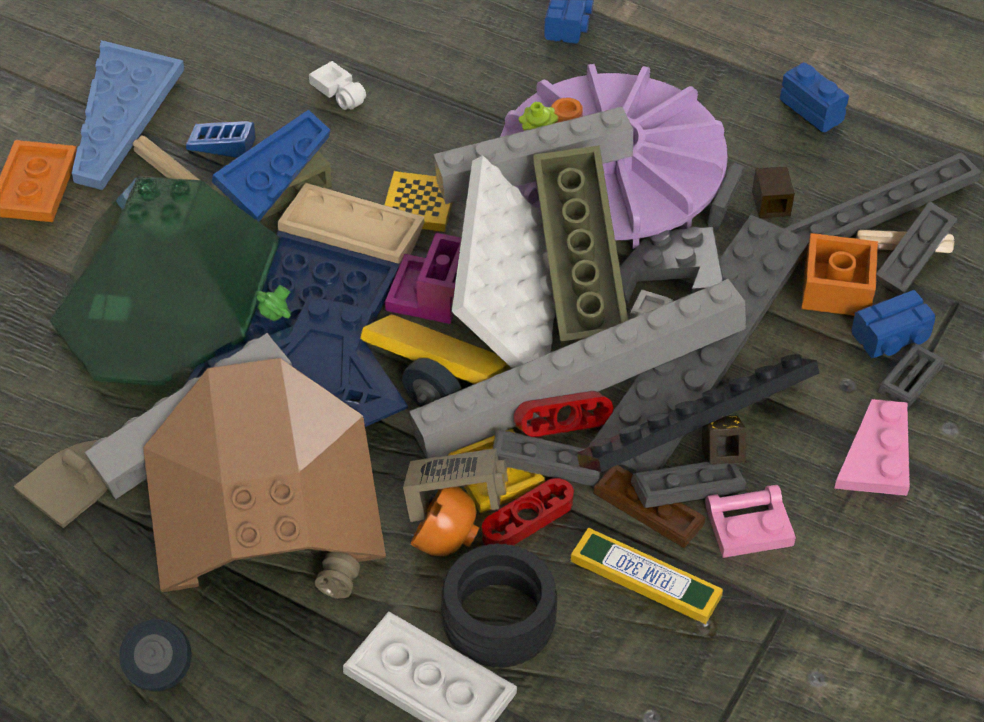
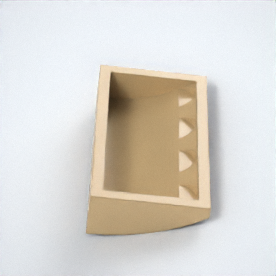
M305 183L279 219L278 230L401 264L404 254L411 255L424 224V217Z

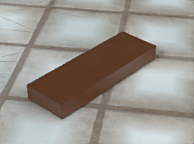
M619 465L610 468L595 484L593 494L683 548L688 545L705 524V516L681 502L644 508L631 484L633 473Z

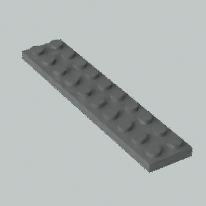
M750 215L720 258L723 281L729 279L745 300L746 329L640 373L594 440L614 437L624 427L639 426L647 422V418L651 415L668 413L675 410L676 404L684 401H695L702 398L703 392L716 389L807 252L809 239ZM684 435L619 464V466L631 473L662 469Z

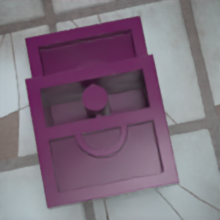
M436 233L426 258L404 254L385 301L386 311L451 324L454 316L452 306L462 238Z

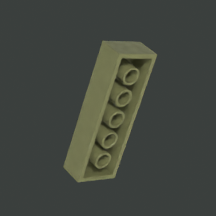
M600 145L533 155L561 348L628 321Z

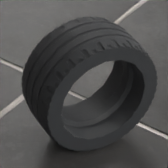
M489 544L477 547L463 554L447 572L441 594L442 622L452 646L462 655L477 662L479 665L482 664L487 667L503 668L505 666H516L519 663L522 664L525 661H529L532 657L534 658L549 642L556 623L558 600L554 577L548 566L537 555L535 556L534 553L519 546ZM490 585H508L526 593L534 600L537 609L519 623L510 626H490L474 620L463 610L462 603L478 589Z

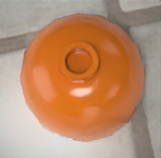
M458 486L438 489L427 509L425 520L418 525L410 545L433 556L454 554L462 544L469 547L479 530V527L474 525L477 511L475 503L469 494Z

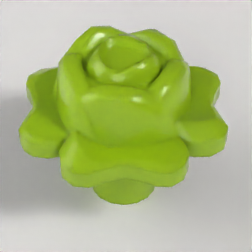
M534 102L531 104V107L525 108L524 114L519 117V123L523 124L522 129L527 131L554 124L558 121V116L554 114L555 109L553 107H545L541 102Z

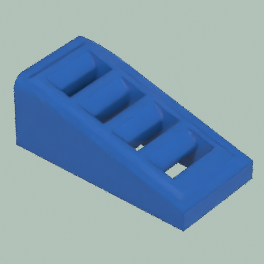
M239 121L195 124L186 144V149L238 158L253 146L256 139L254 122ZM200 135H204V139H199Z

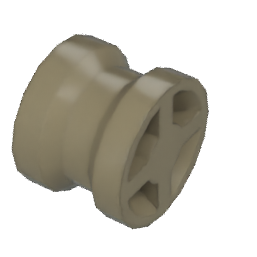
M329 552L323 559L322 565L324 570L318 573L315 585L322 593L330 597H349L353 590L352 579L358 576L360 564L355 558L346 553Z

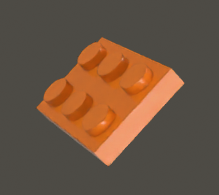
M15 140L0 175V217L53 222L73 170L77 146Z

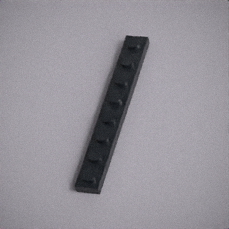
M800 354L784 356L781 358V362L774 366L769 365L757 368L755 374L749 377H739L730 380L729 386L703 392L702 398L695 401L678 403L675 405V410L668 413L651 415L647 418V422L639 426H627L618 431L619 434L614 437L594 440L590 443L589 448L577 453L579 466L599 472L617 466L819 374L817 360L802 358Z

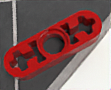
M597 391L530 400L518 406L514 413V423L518 429L530 437L599 427L604 425L613 413V404L610 399ZM569 405L571 408L569 417L565 421L558 422L557 414L559 410ZM595 409L594 415L587 411ZM533 413H536L540 417L533 418ZM532 419L531 425L527 423V420Z
M561 478L550 479L489 515L482 523L483 544L485 546L489 544L515 545L563 516L573 506L574 489L572 485ZM551 494H554L555 496H557V497H553L552 499H550ZM523 509H532L537 512L538 516L533 520H524L518 516V513ZM496 529L498 532L505 530V535H501L498 532L492 534V530Z

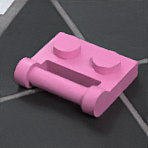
M778 485L766 486L763 491L721 498L718 494L706 496L707 514L723 558L794 546L796 536L782 502V494ZM768 505L769 508L767 511L726 518L723 515L725 511Z

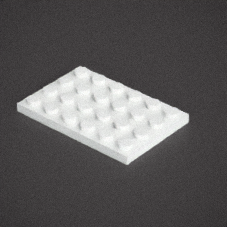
M482 155L472 160L452 312L513 369L551 353L553 320L555 317L553 292L540 211L522 196L517 187L512 186L498 167L492 165Z

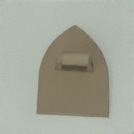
M98 440L76 444L54 454L13 486L14 490L62 528L66 527L95 503L108 489L92 468L85 454Z

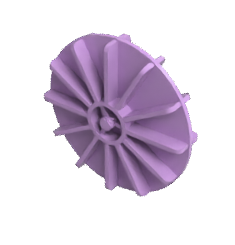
M588 64L587 75L574 77L553 85L543 79L537 83L536 94L528 98L516 110H511L507 113L505 126L500 136L523 132V124L519 123V117L524 114L525 108L531 107V104L534 102H541L543 106L551 107L560 98H573L582 104L583 116L623 107L633 127V156L603 164L615 240H629L631 249L637 248L639 238L653 236L676 227L680 230L690 228L692 218L699 214L716 197L726 174L728 156L722 122L715 120L712 114L697 101L698 91L692 86L680 90L664 82L651 79L650 68L645 66L641 68L637 76L619 73L597 74L595 64ZM536 181L515 186L520 190L522 196L540 211Z

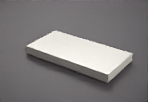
M389 611L343 665V673L423 722H495L517 694V686Z

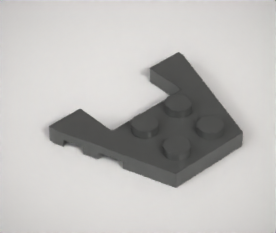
M713 227L666 230L659 234L645 237L620 266L625 304L629 303L638 281L696 278L692 288L694 293L723 281Z

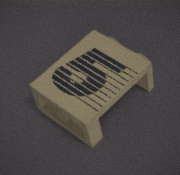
M497 449L410 461L403 486L410 522L425 520L431 490L476 483H487L491 509H499L501 495H506L505 482H508V474L505 460L498 459Z

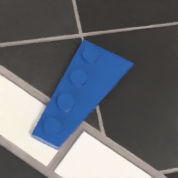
M307 110L213 174L212 183L257 225L329 138L330 129L311 111Z

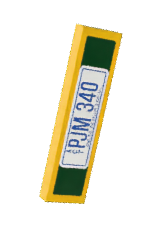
M591 528L586 530L571 554L572 563L704 624L708 622L723 594L722 588Z

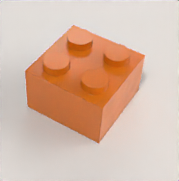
M810 233L805 259L801 309L855 316V312L872 306L876 290L878 241Z

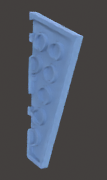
M101 40L100 56L97 58L95 65V79L92 80L85 111L86 120L81 129V143L77 147L72 170L74 183L100 190L104 189L132 148L134 140L138 139L184 71L183 60Z

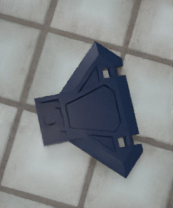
M308 296L295 325L269 335L291 361L292 367L363 415L365 427L408 409V405L371 350L360 339L363 327L371 324L374 319L373 309ZM244 346L208 360L209 367L212 368L220 360L231 357L242 350ZM350 398L359 400L360 402L350 400Z

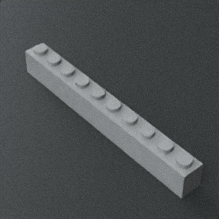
M726 279L410 411L415 438L427 459L447 456L448 453L494 436L497 429L506 431L515 427L514 413L523 402L588 391L598 392L746 329L745 300L731 281ZM533 413V418L539 417L536 413Z

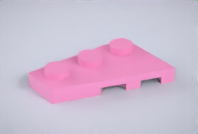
M872 399L837 477L834 489L907 496L910 488L907 403Z

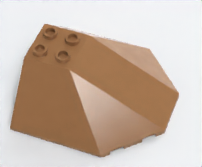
M281 358L208 368L143 447L161 592L199 587L198 576L234 560L305 549L346 553L358 562L386 557L363 415Z

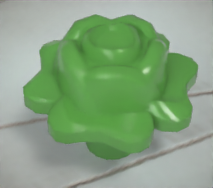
M279 285L274 293L262 291L256 293V298L260 302L257 309L261 315L272 321H277L282 316L287 319L290 318L291 311L287 309L288 306L285 301L290 294L287 288Z

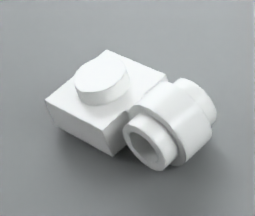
M333 61L309 74V83L329 98L336 94V101L344 110L348 108L350 110L361 105L366 98L364 87L358 82L353 83L352 75Z

